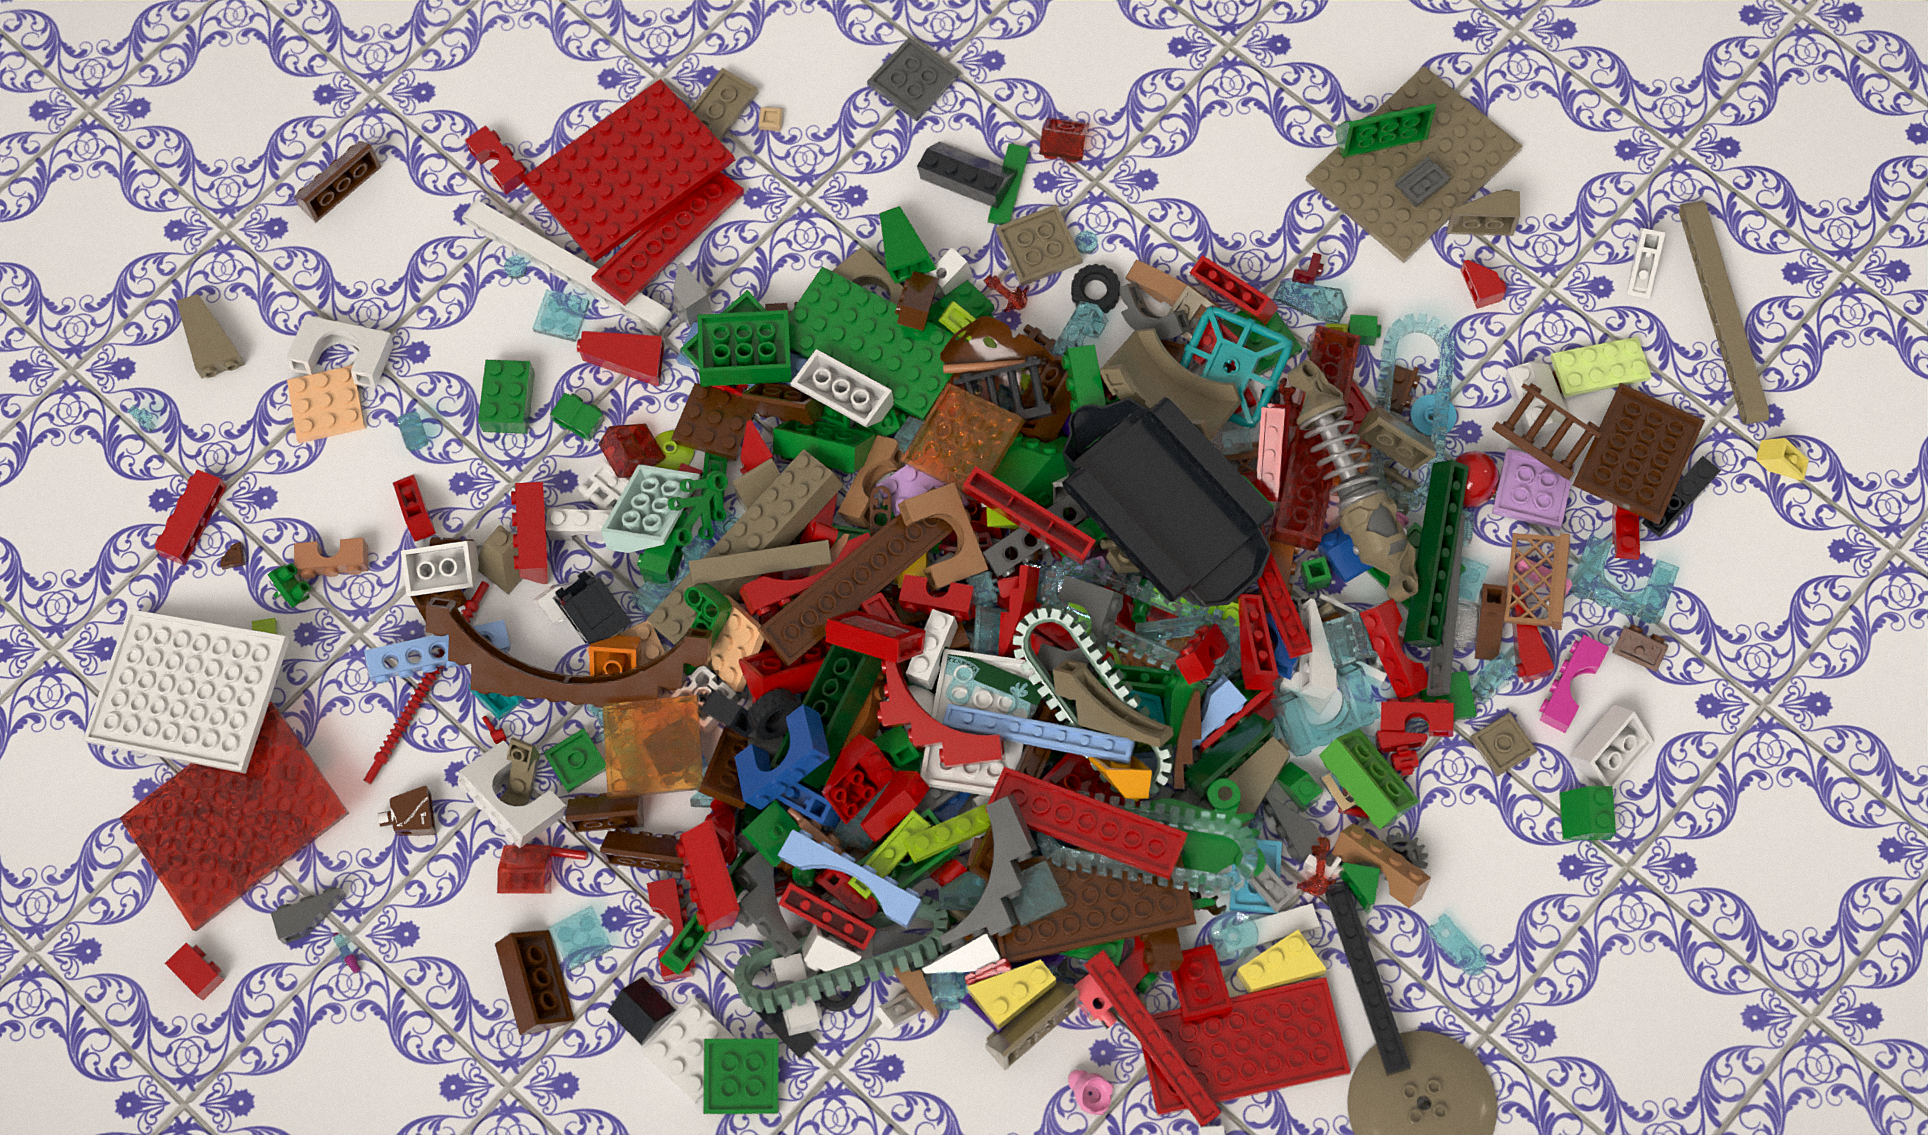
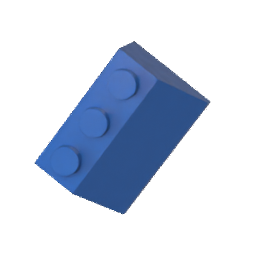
M1341 526L1315 541L1320 557L1325 556L1328 567L1345 583L1373 567L1361 563L1358 555H1355L1353 552L1351 537L1344 534Z

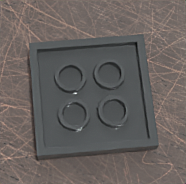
M909 37L867 80V85L917 122L958 79L959 75L958 72Z

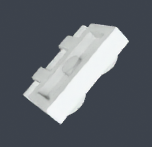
M602 461L588 476V479L593 484L589 488L582 484L578 491L583 494L585 500L588 502L592 501L599 507L598 510H613V504L618 501L629 480L605 461ZM600 490L608 495L605 500L597 495Z

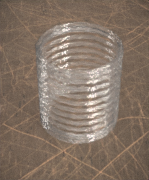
M1458 599V603L1472 605L1476 609L1467 605L1457 604V607H1466L1473 610L1457 608L1455 628L1458 629H1455L1454 638L1466 640L1454 639V642H1473L1454 643L1453 649H1472L1476 647L1478 642L1480 606L1468 599Z

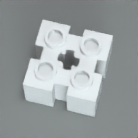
M703 665L698 667L689 677L691 684L687 688L683 685L682 689H678L670 697L673 707L686 718L692 714L693 723L708 736L719 722L700 710L704 702H701V699H707L712 690L735 703H738L739 699L737 693L723 681L718 685L716 675Z

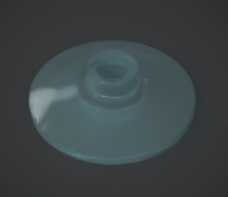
M1227 911L1217 916L1213 921L1209 932L1210 942L1214 950L1221 956L1228 959H1241L1248 956L1255 949L1258 942V929L1255 922L1247 914L1240 911ZM1235 933L1238 939L1235 941L1230 940L1229 934Z

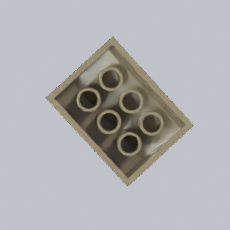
M1059 980L1055 986L1028 1006L1020 1015L1013 1018L999 1034L995 1031L986 1038L988 1041L985 1044L986 1049L1000 1066L1006 1070L1079 1007L1080 992Z

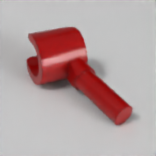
M483 716L482 720L488 727L494 743L499 744L503 740L504 742L507 741L503 728L495 730L489 718Z

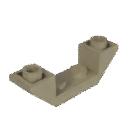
M513 737L511 738L507 760L512 761L507 791L499 798L503 803L511 806H524L528 804L533 792L540 754L534 745Z

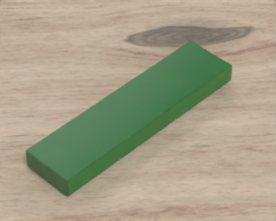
M1008 143L1003 166L1016 170L1018 174L999 209L991 206L988 223L1003 225L1011 222L1030 147Z

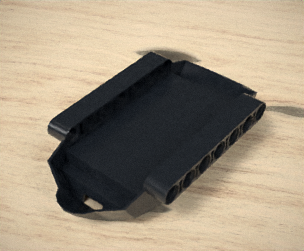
M1126 398L1103 407L1094 404L1083 405L1072 413L1069 420L1070 434L1062 452L1065 467L1069 474V477L1062 482L1064 489L1168 601L1174 602L1181 596L1192 605L1197 606L1229 605L1262 576L1271 547L1260 527L1274 515L1272 507L1169 398H1162L1150 409H1147L1131 398Z

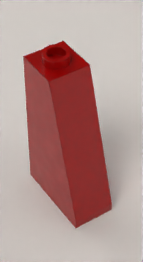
M582 331L581 339L577 340V352H580L583 361L654 386H660L665 348L662 336Z

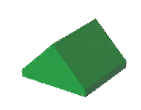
M1344 863L1341 866L1339 877L1345 884H1348L1350 892L1368 915L1372 912L1375 904L1380 869Z

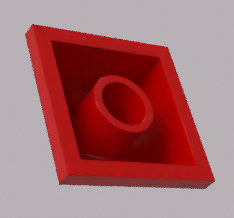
M752 420L747 421L740 461L742 468L739 470L742 476L770 458L774 461L773 455Z

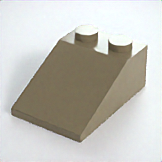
M1510 189L1495 191L1452 209L1446 234L1513 236L1520 218V191H1512Z

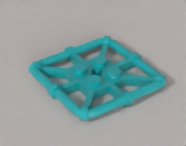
M1207 307V310L1203 313L1189 344L1185 345L1184 350L1186 351L1180 364L1187 369L1193 355H1198L1208 360L1202 375H1199L1200 377L1216 382L1235 383L1245 418L1233 413L1228 421L1252 429L1261 420L1262 407H1267L1274 390H1277L1279 387L1277 383L1291 355L1292 340H1289L1283 334L1257 324L1256 320L1252 318L1248 320L1223 308ZM1217 316L1244 328L1237 344L1224 339ZM1209 320L1217 338L1211 355L1197 349ZM1252 331L1279 343L1259 352L1244 348ZM1282 350L1269 380L1254 374L1261 358ZM1232 361H1235L1236 370L1227 373L1228 368L1225 367L1226 364H1231ZM1250 379L1266 385L1253 416L1244 394Z

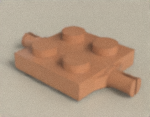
M792 807L786 812L797 822L796 824L811 834L819 844L821 841L828 843L834 847L833 852L840 856L842 853L848 854L844 851L843 844L841 843L842 838L833 830H830V832L826 831L822 824L806 815H802Z

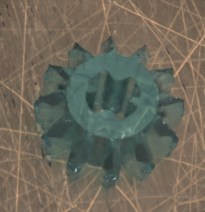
M416 411L408 412L398 417L397 422L405 446L409 451L419 450L428 445V439L420 415Z

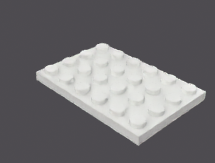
M944 649L932 710V717L940 723L943 722L948 703L1029 719L1031 703L1019 698L1028 694V691L1023 690L1028 686L1027 683L1020 690V682L1016 684V688L1011 686L1010 692L1013 695L973 680L976 673L980 670L976 665L965 659L948 654L973 657L1029 680L1034 671L1031 668L1026 673L1023 672L1020 665L1025 660ZM1004 740L1006 761L947 768L944 763H941L939 749L943 748L942 745L925 747L920 776L929 787L991 796L1003 767L1016 769L1023 754L1024 744Z

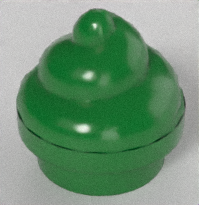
M794 867L792 870L793 880L799 886L812 887L816 878V870L801 871Z

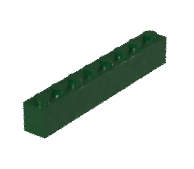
M1454 460L1436 462L1432 465L1415 568L1419 578L1417 579L1418 591L1410 598L1403 641L1419 648L1438 647L1441 643L1469 470L1468 466Z

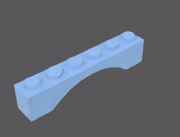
M1224 674L1206 689L1204 702L1200 710L1202 739L1192 740V749L1196 745H1201L1208 738V734L1214 729H1219L1223 726L1226 718L1232 713L1239 712L1243 708L1244 702L1247 701ZM1154 750L1134 753L1132 755L1150 768L1152 775L1156 772L1157 756Z
M795 830L791 831L778 854L781 860L801 871L832 869L855 877L875 894L887 918L909 929L922 905L921 899L918 898L920 894L910 888H906L904 891L897 887V881L888 876L882 879L875 875L877 872L875 869L866 864L860 867L854 863L856 859L846 853H842L841 856L833 852L834 847L824 841L818 844L812 840L813 836L804 830H800L799 833Z

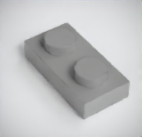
M1267 864L1260 875L1254 877L1243 876L1276 913L1295 896Z

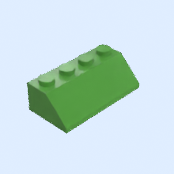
M1360 728L1337 737L1318 755L1323 760L1325 767L1332 771L1340 785L1351 794L1354 802L1365 811L1371 823L1377 826L1379 830L1395 822L1420 802Z

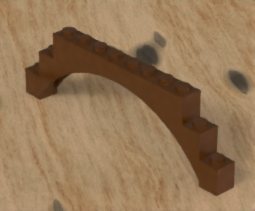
M432 597L426 605L425 632L433 633L435 636L449 635L448 661L455 662L458 665L471 664L470 690L478 691L481 694L499 693L505 697L516 695L524 696V698L529 700L541 698L547 699L549 702L566 701L573 705L591 704L597 708L608 706L616 707L622 711L633 709L649 714L657 712L661 705L662 687H665L667 690L682 689L686 681L687 663L694 667L707 666L711 658L713 630L689 628L685 637L675 647L642 666L608 675H567L529 665L494 646L464 618L455 606L456 600Z

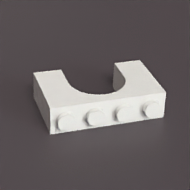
M305 315L286 357L290 370L312 375L324 350L336 344H350L359 349L351 369L354 384L376 388L394 347L391 333L381 329L366 328L362 325H351L342 321H332L319 316Z
M503 740L461 769L457 783L462 792L470 795L477 808L483 809L489 815L491 822L505 832L507 839L521 848L563 818L566 805L551 789L530 804L524 806H511L497 798L493 791V786L510 773L512 761L507 760L509 746Z

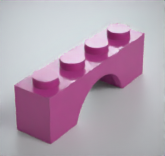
M1583 635L1580 641L1575 639L1569 651L1573 654L1570 661L1565 659L1559 672L1563 673L1560 681L1554 680L1549 692L1553 693L1550 700L1545 699L1539 709V712L1543 713L1539 721L1566 733L1579 708L1571 696V680L1581 674H1596L1610 647L1586 635Z

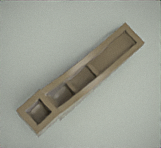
M1065 659L1053 669L1055 694L1070 700H1076L1078 725L1091 730L1106 732L1110 735L1128 738L1131 741L1150 744L1153 747H1161L1173 736V727L1158 723L1141 715L1111 694L1087 669V664Z

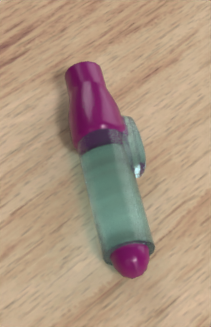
M335 932L333 934V941L340 951L339 957L341 961L354 974L359 973L361 969L355 955L351 952L343 936Z

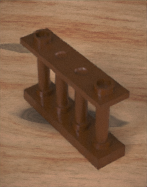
M1523 383L1521 387L1527 393L1509 419L1502 424L1497 421L1492 430L1568 481H1571L1575 475L1571 471L1573 463L1592 436L1599 440L1601 439L1600 428L1590 421L1585 424L1541 395L1542 389L1533 383H1530L1529 386ZM1536 397L1545 403L1546 406L1526 435L1523 434L1520 437L1514 433L1516 429L1514 426ZM1555 410L1566 418L1548 444L1540 450L1533 445L1535 442L1533 439ZM1575 423L1584 429L1585 432L1565 460H1561L1559 463L1552 458L1554 455L1553 451L1572 424Z

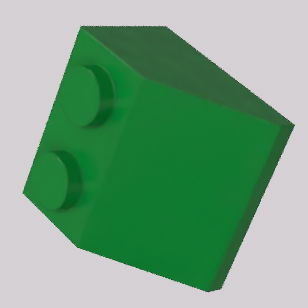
M1587 786L1559 793L1562 840H1611L1616 834L1613 786Z

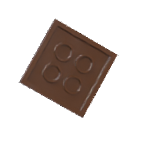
M694 383L671 440L681 446L736 461L743 446L747 421H753L755 413L749 411L742 396L709 386L701 387V384Z

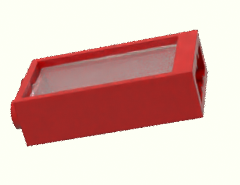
M852 610L827 619L825 642L899 663L923 654L926 630L858 610Z

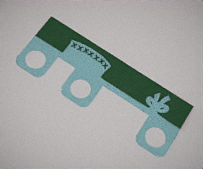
M942 652V654H941L940 662H939L940 668H941V663H942V658H943V652ZM948 654L945 673L953 676L945 693L948 699L960 704H966L975 687L978 686L1013 700L1006 715L1012 716L1015 709L1022 708L1027 712V719H1032L1042 698L1037 691L1041 687L1040 684L1036 683L1033 685L1028 679L973 657ZM961 665H967V666H968L967 668H966V667L959 668V669L957 670L956 676H954V671H955V669H956L958 666H961ZM910 682L911 684L922 689H929L925 686ZM962 684L966 686L967 694L965 697L956 698L953 696L952 689L955 685Z

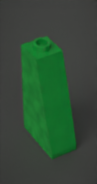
M900 206L879 213L886 267L895 284L905 281L906 278L911 279L913 271L925 274L937 270L930 254Z

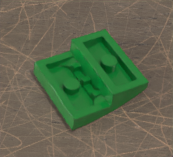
M1467 671L1451 673L1450 694L1431 697L1427 695V688L1419 692L1420 698L1428 703H1435V700L1441 699L1454 703V720L1472 719L1477 716Z

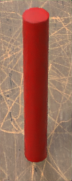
M525 844L519 848L516 845V852L579 860H587L588 851L535 844Z

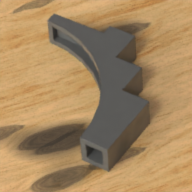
M1014 795L1006 796L986 806L992 824L994 839L993 866L989 882L980 901L972 912L955 928L939 937L943 946L951 943L952 947L966 942L965 936L973 934L975 938L986 933L987 929L990 936L998 933L999 937L1012 932V926L1018 924L1008 898L1010 900L1023 894L1021 889L1028 885L1016 859L1022 862L1031 858V852L1038 848Z
M778 799L776 800V802L785 810V812H787L791 808L790 806L779 801ZM741 832L735 839L739 842L740 847L745 852H748L751 857L733 873L739 885L748 891L738 902L740 910L736 920L746 928L754 923L759 933L772 943L775 951L784 958H787L801 947V944L792 934L781 914L775 895L774 867Z

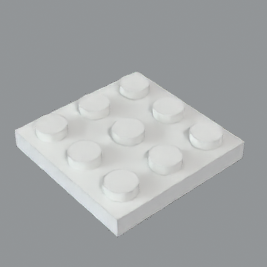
M693 998L642 1053L696 1104L703 1096L704 1039L736 1038Z

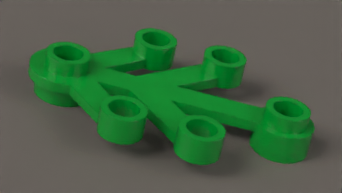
M711 471L706 479L681 480L680 489L685 493L693 492L698 488H706L701 496L688 498L671 497L668 500V508L672 511H679L684 507L694 506L682 526L675 528L671 533V540L675 545L687 546L691 543L692 533L690 530L700 515L702 526L698 530V535L703 540H710L714 536L711 519L713 521H723L726 518V512L723 508L722 491L727 488L728 479L721 471ZM713 497L714 508L710 512L709 501ZM675 500L677 501V507L674 506Z

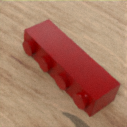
M1204 255L1200 257L1189 272L1199 284L1264 326L1278 309L1271 298Z
M196 469L194 475L188 479L187 488L184 494L178 498L175 511L168 517L162 535H159L156 539L154 549L161 557L184 566L186 565L227 488L221 478Z
M792 881L789 882L778 905L863 951L867 948L876 931V927Z

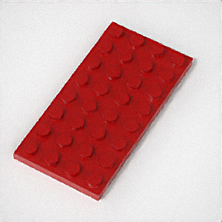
M1326 977L1230 997L1233 1011L1188 1022L1184 1021L1181 1008L1151 1014L1215 1104L1351 1074ZM1141 1045L1157 1116L1188 1110Z

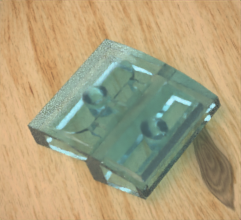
M1362 610L1322 623L1335 669L1374 656L1368 631L1360 616Z

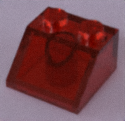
M1047 117L1042 128L1039 155H1044L1047 159L1066 158L1065 160L1068 162L1082 161L1090 123Z

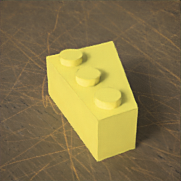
M1297 929L1237 970L1236 976L1248 993H1254L1290 983L1301 982L1313 977L1324 976L1327 969Z
M1038 960L967 986V991L994 1026L1000 1030L1055 986L1056 978L1045 964Z

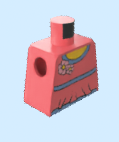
M1090 973L1072 986L1080 992L1079 1008L1091 1021L1099 1019L1106 1029L1118 1021L1110 1011L1113 1005ZM1093 1000L1099 1002V1009L1093 1007Z

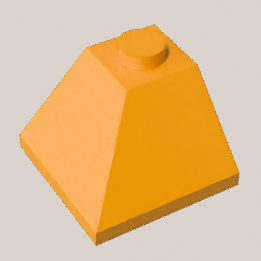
M1135 756L1131 757L1130 764L1089 757V761L1126 800L1139 801V798L1148 799L1152 770Z

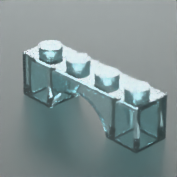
M697 534L689 545L681 549L684 556V567L680 575L673 581L665 584L647 581L631 596L634 605L649 617L690 573L688 561L703 559L712 547Z

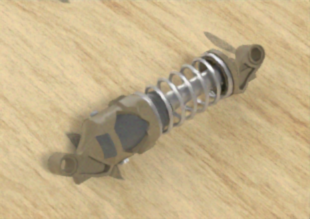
M1304 360L1288 372L1290 384L1305 392L1302 410L1296 422L1301 430L1313 429L1307 432L1304 438H1311L1320 433L1324 441L1313 446L1310 452H1316L1326 447L1330 456L1318 461L1316 465L1322 466L1333 461L1336 470L1324 475L1323 479L1328 480L1339 475L1342 480L1329 493L1334 494L1337 492L1340 501L1336 504V507L1339 508V523L1344 534L1349 535L1352 539L1353 552L1355 555H1358L1361 563L1373 566L1390 575L1387 595L1389 599L1393 598L1396 604L1401 603L1415 595L1418 591L1417 579L1419 578L1414 568L1415 548L1409 543L1406 529L1397 520L1396 513L1398 509L1394 500L1388 497L1385 490L1379 489L1377 484L1380 478L1368 475L1372 470L1373 464L1370 462H1360L1365 457L1367 450L1353 448L1359 442L1360 436L1347 434L1353 428L1354 422L1341 420L1347 413L1343 393L1327 381L1324 373L1321 372L1316 364L1310 360ZM1350 424L1343 432L1340 433L1337 426ZM1356 438L1353 443L1346 446L1345 439ZM1362 452V454L1355 460H1353L1350 455L1352 453ZM1369 466L1365 471L1359 474L1357 470L1358 467Z

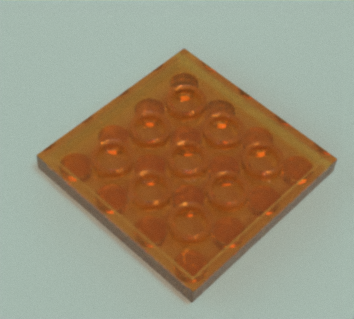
M947 383L901 461L946 485L955 483L956 488L963 492V484L975 466L993 476L1025 420L1023 417Z
M697 695L603 705L607 797L609 799L699 790L704 777Z

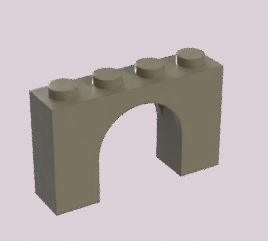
M863 246L832 270V272L859 286L872 284L882 287L890 295V302L895 305L900 300L904 283L899 282L895 284L887 271V267L885 265L882 266L878 262L876 255L870 250L867 251Z

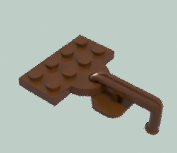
M724 727L698 792L740 809L744 808L746 802H744L735 756L747 748L750 737L745 738Z

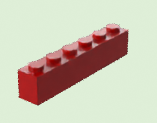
M977 466L974 467L963 484L964 493L1082 566L1095 548V539Z

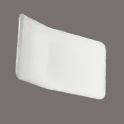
M497 518L469 532V535L476 541V546H481L499 525L502 527L503 525Z

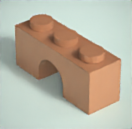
M363 537L340 539L338 553L333 557L326 558L323 557V549L317 541L294 543V565L298 569L297 574L305 579H312L317 575L335 577L341 573H348L350 575L361 574V572L368 571V545Z

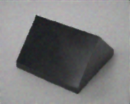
M641 977L621 989L607 1012L642 1046L677 1010Z

